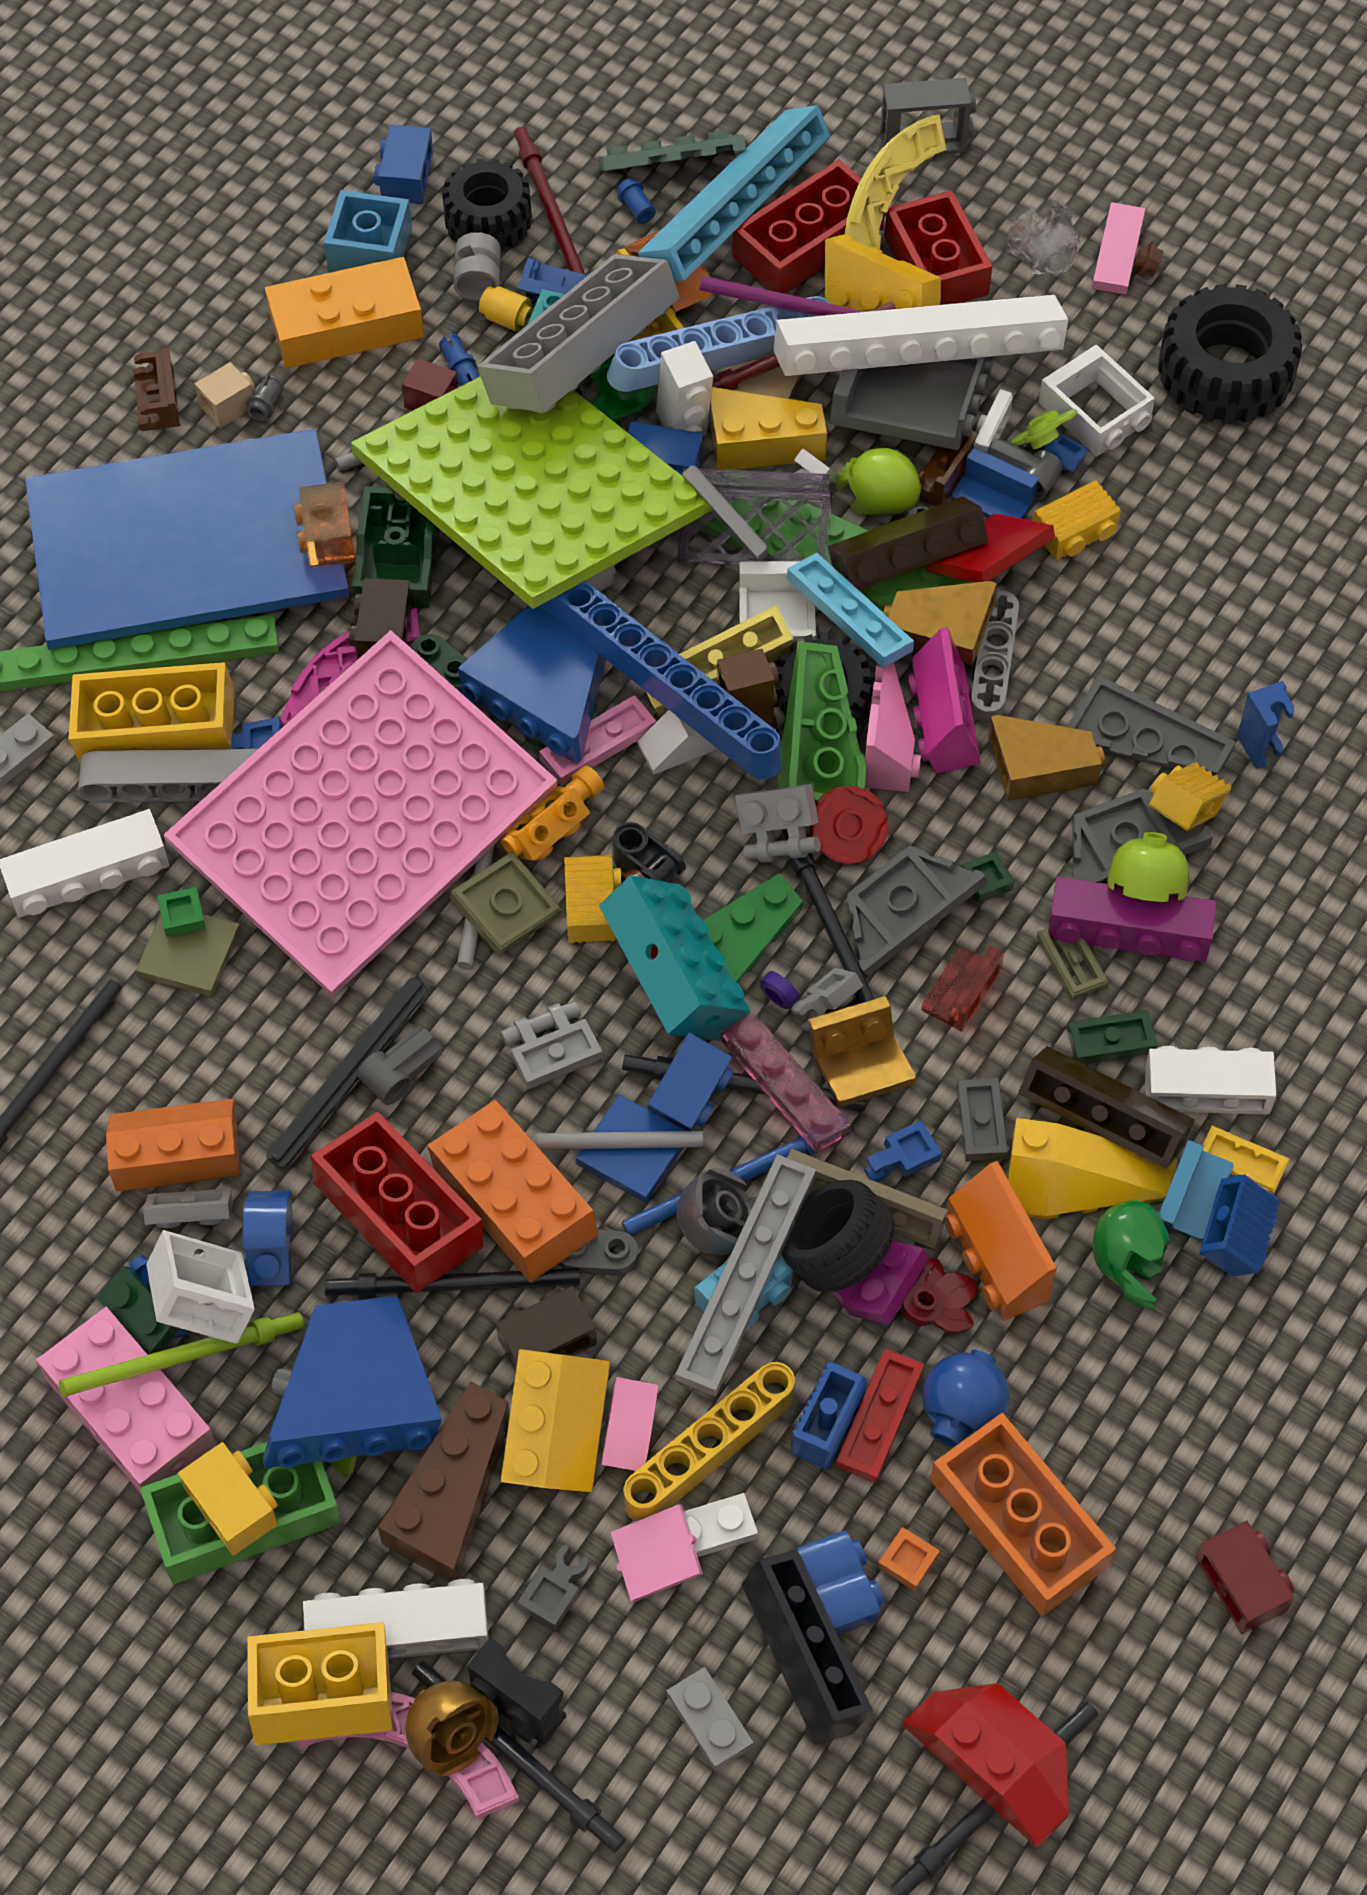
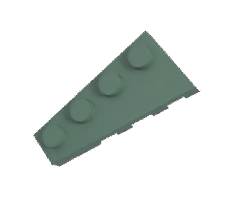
M727 129L708 132L709 139L695 141V135L675 137V145L661 146V140L640 143L641 150L628 152L627 145L606 148L607 155L599 156L600 170L607 171L647 165L653 162L674 161L691 156H707L729 150H746L744 135L729 136Z

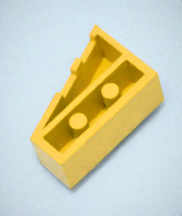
M846 234L825 239V299L831 304L865 312L891 301L894 302L896 309L940 305V277L903 260L898 261L891 258L875 247L870 248L854 241L855 238Z
M712 387L709 424L717 471H726L728 467L736 470L796 464L797 462L794 459L802 448L819 461L826 460L827 430L822 404Z

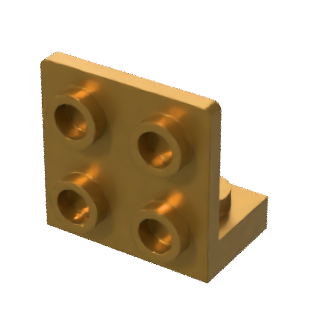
M885 996L808 1019L813 1056L839 1106H847L916 1083V1075L894 1037L891 1006Z

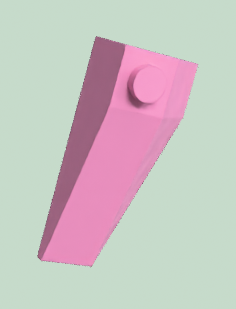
M894 662L884 668L877 663L866 743L865 788L909 792L910 778L919 777L921 755L913 754L915 737Z

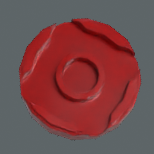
M852 785L835 787L823 794L815 804L819 823L810 826L811 837L817 836L821 844L819 852L828 859L847 865L856 864L876 855L885 843L889 828L888 817H886L881 800L869 790Z

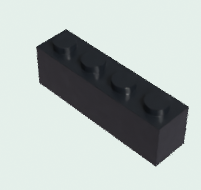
M798 1550L759 1559L741 1585L814 1744L818 1745L854 1734L873 1709Z

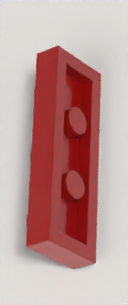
M884 1348L837 1458L836 1468L877 1483L922 1376L925 1364Z

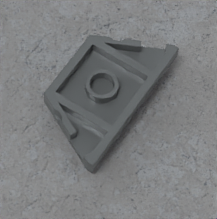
M1143 788L1074 815L1072 822L1073 879L1107 884L1109 867L1116 851L1131 839L1143 838V833L1145 832L1166 835L1167 842L1177 846L1184 855L1210 846L1213 836L1206 829L1200 832L1192 828L1187 832L1151 808L1149 802L1153 794Z
M909 845L847 894L849 909L853 916L852 925L859 949V964L866 977H869L988 883L986 876L981 871L974 870L972 872L956 866L954 861L940 856H929L926 851Z

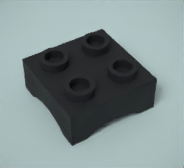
M491 1637L468 1664L470 1685L482 1692L497 1707V1711L511 1721L509 1727L525 1741L531 1742L534 1738L542 1745H545L566 1718V1712L559 1708L564 1696L563 1690L550 1681L533 1679L519 1671L506 1656L503 1646Z

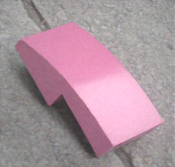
M615 1377L601 1465L636 1471L646 1463L658 1392L657 1384Z

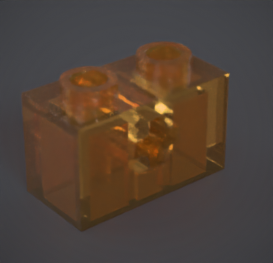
M344 481L299 487L301 503H295L294 510L297 526L304 525V530L297 531L300 553H308L310 567L356 562Z

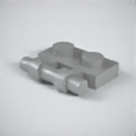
M812 784L735 795L741 833L756 832L757 837L756 844L744 846L743 854L746 860L758 859L761 863L772 862L776 857L790 856L792 859L805 858L808 853L820 851L821 844L817 836L807 837L805 826L819 823ZM787 829L788 840L775 841L773 830Z
M576 1001L562 1006L559 1003L547 1007V1012L528 1020L526 1017L513 1021L514 1026L500 1031L506 1046L517 1041L523 1043L511 1049V1055L528 1090L603 1059L602 1050L587 1020L583 1019L573 1024L569 1022V1020L581 1015ZM551 1027H554L556 1030L539 1038L535 1035Z

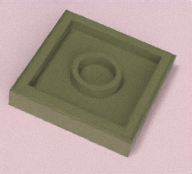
M513 851L453 889L449 896L451 901L498 956L560 916L562 911L560 906L520 859L514 855Z
M160 914L136 968L137 977L213 997L241 932L240 924L203 914L206 928L166 937Z

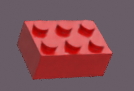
M952 190L889 207L886 214L884 234L888 246L896 260H903L941 278L940 305L962 303L989 295L993 266Z

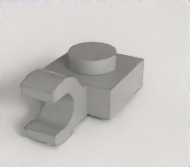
M834 968L806 991L808 997L796 1002L791 1011L793 1014L802 1016L809 1010V1019L825 1015L827 1009L835 1010L847 1005L852 1000L853 994L862 988L863 984L856 973ZM807 1020L801 1025V1028L810 1032Z

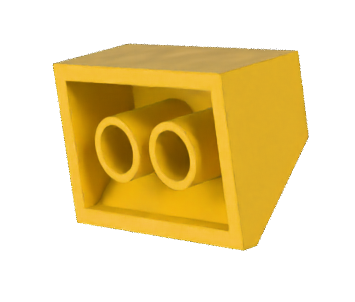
M519 1349L501 1482L549 1489L593 1492L610 1361Z
M384 1622L247 1637L248 1718L255 1746L393 1731L391 1683Z

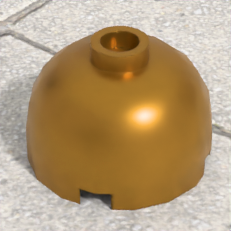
M447 1680L432 1685L419 1693L408 1712L405 1723L408 1747L414 1757L429 1772L434 1770L438 1776H448L460 1772L475 1762L481 1755L477 1747L482 1743L485 1736L490 1741L493 1739L499 1721L497 1707L482 1692L472 1687L470 1683Z

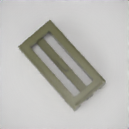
M1048 928L1037 931L1036 937L1071 1002L1079 999L1081 995L1093 994L1094 990L1100 989L1101 991L1108 988L1109 982L1086 940L1080 938L1074 944L1094 978L1091 981H1088L1068 943L1055 939L1080 984L1076 986L1049 936Z

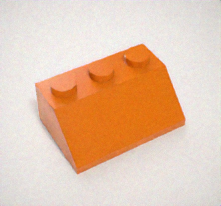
M234 1098L110 1114L106 1131L108 1171L116 1192L241 1176Z
M995 1161L949 1197L948 1211L944 1224L951 1238H958L964 1248L962 1255L971 1274L977 1273L983 1283L982 1294L988 1307L991 1310L997 1309L1001 1319L1005 1321L1049 1301L1057 1267L998 1161Z

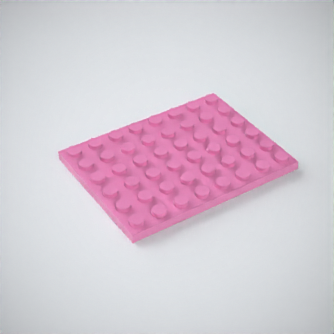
M390 630L164 834V838L169 845L333 997L503 838L508 830L512 829L557 787V779Z

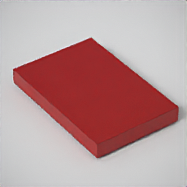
M995 513L984 520L989 542L925 565L926 571L970 582L990 581L1051 541L1055 537L1054 526Z

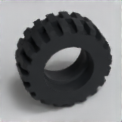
M1227 284L1216 285L1212 290H1209L1208 287L1195 292L1194 297L1191 294L1186 296L1179 302L1177 307L1172 309L1164 328L1158 360V371L1161 374L1160 380L1167 391L1170 390L1169 396L1177 404L1183 403L1185 411L1192 415H1195V413L1203 415V420L1213 422V419L1223 420V424H1234L1235 420H1242L1243 423L1254 421L1256 415L1262 418L1272 413L1274 407L1281 406L1287 399L1288 393L1293 388L1302 354V334L1300 327L1295 324L1296 319L1289 310L1284 311V305L1274 297L1271 300L1266 297L1267 293L1262 290L1256 289V291L1246 289V285L1237 284L1236 288L1227 287ZM1221 344L1232 345L1246 350L1256 360L1238 364L1228 363L1212 357L1204 348Z

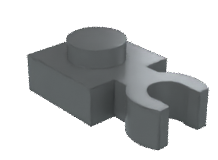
M566 1544L562 1545L556 1552V1567L553 1572L541 1565L517 1602L519 1609L555 1631L580 1594L579 1588L573 1585L572 1581L584 1577L589 1569V1558L585 1555L575 1567H569L564 1563L570 1553V1547Z

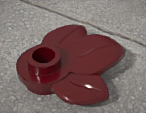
M929 1258L901 1305L903 1314L910 1323L916 1326H927L933 1323L947 1333L965 1332L971 1329L974 1323L964 1308L975 1298L978 1285L975 1280L963 1273L951 1272L945 1274L940 1261L937 1258ZM919 1301L924 1302L928 1306L922 1305Z

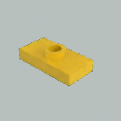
M1211 1126L1203 1143V1151L1233 1163L1229 1177L1246 1174L1273 1195L1289 1162L1287 1157L1215 1126Z

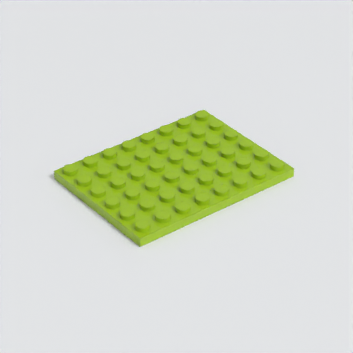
M480 376L351 442L352 454L532 609L712 511L707 501L697 493L693 486L684 480L682 475L575 390L564 395L555 403L554 408L544 413H536L530 410L509 409L504 406L491 405Z

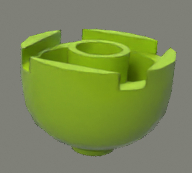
M1145 832L1143 833V838L1131 839L1116 851L1109 867L1107 884L1112 890H1114L1115 883L1123 886L1122 895L1136 899L1168 902L1169 894L1179 893L1178 900H1182L1187 896L1189 866L1183 852L1174 844L1168 843L1166 835Z

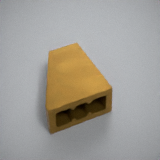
M984 581L897 591L893 604L887 603L883 613L914 640L913 648L921 650L940 629L948 627L963 663L973 665L996 602L997 583Z
M1002 715L991 716L988 740L1007 801L1098 785L1100 770L1105 768V756L1102 747L1095 745L1092 732Z

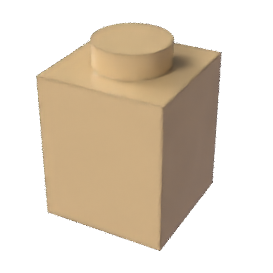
M231 362L194 383L199 407L219 428L247 413L246 402L253 395V391H255V386L250 376L244 371L240 373Z

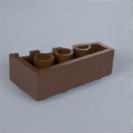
M473 1382L469 1383L380 1522L378 1531L382 1545L448 1582L460 1579L465 1556L470 1549L474 1536L475 1525L480 1510L483 1508L492 1473L495 1471L508 1431L510 1410L507 1400Z

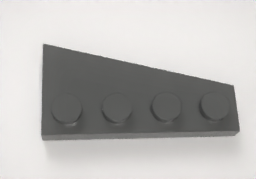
M1099 675L1067 725L1068 728L1092 732L1095 745L1101 746L1104 753L1171 769L1178 765L1184 768L1198 762L1199 767L1205 766L1206 771L1211 770L1212 776H1219L1236 744V741Z

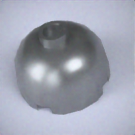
M712 1168L698 1175L682 1191L676 1210L678 1224L687 1240L703 1253L712 1255L732 1253L756 1201L755 1197L749 1200L747 1194L742 1190L747 1186L746 1183L729 1170Z

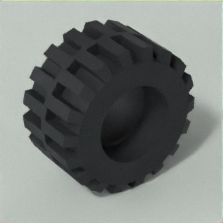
M477 159V163L471 164L467 162L462 164V169L456 168L451 172L452 177H447L444 182L445 188L442 189L445 226L448 229L450 238L456 239L457 243L458 239L463 235L485 233L497 239L501 252L506 251L505 247L507 246L513 248L518 245V239L524 240L527 236V230L531 228L532 224L529 182L527 178L523 177V172L519 168L513 169V164L508 162L499 163L498 159H491V161Z
M820 633V639H813L812 634L804 636L805 642L838 647L844 676L847 681V698L852 718H855L858 725L863 720L862 713L864 711L868 712L871 705L870 697L873 696L871 672L865 655L859 653L858 646L853 642L848 645L845 637L837 635L835 639H830L829 633ZM797 640L790 645L791 652L789 654L784 652L780 657V667L776 666L779 685H775V690L785 718Z

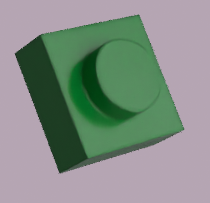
M197 887L157 895L166 937L206 928Z

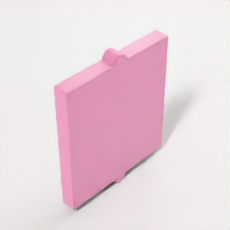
M680 1504L611 1532L619 1560L616 1568L623 1574L628 1595L632 1602L703 1575L694 1546L697 1538L690 1533L683 1507Z

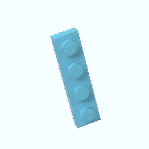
M818 553L787 568V580L882 668L913 652L914 640Z

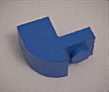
M291 1190L249 1191L246 1197L243 1215V1249H246V1268L249 1286L290 1285L292 1281L290 1237L293 1233Z

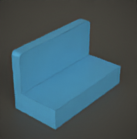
M1188 1140L1159 1215L1166 1227L1203 1240L1222 1178L1230 1176L1233 1163L1203 1151V1145Z

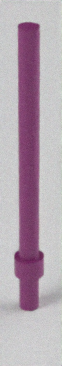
M707 276L701 277L699 286L701 291L815 316L865 312Z

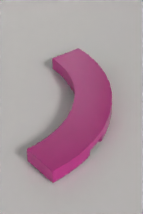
M417 608L411 609L407 645L411 647L416 638L420 637ZM349 631L343 633L323 648L301 672L292 686L291 695L281 715V721L284 726L358 660L356 647H350Z

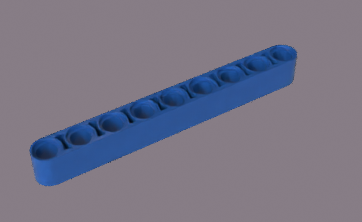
M584 581L542 604L546 612L751 776L757 779H769L780 772L782 767L780 737L775 729L588 582Z

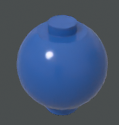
M975 1349L971 1353L952 1354L940 1360L928 1373L924 1382L922 1397L925 1412L934 1423L930 1435L935 1440L954 1448L1002 1412L1006 1415L1010 1399L1009 1387L1004 1374L995 1365L996 1360L991 1355Z

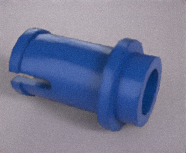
M627 179L618 186V200L622 204L627 205L639 224L647 223L655 216L656 209L643 193V185L634 179Z

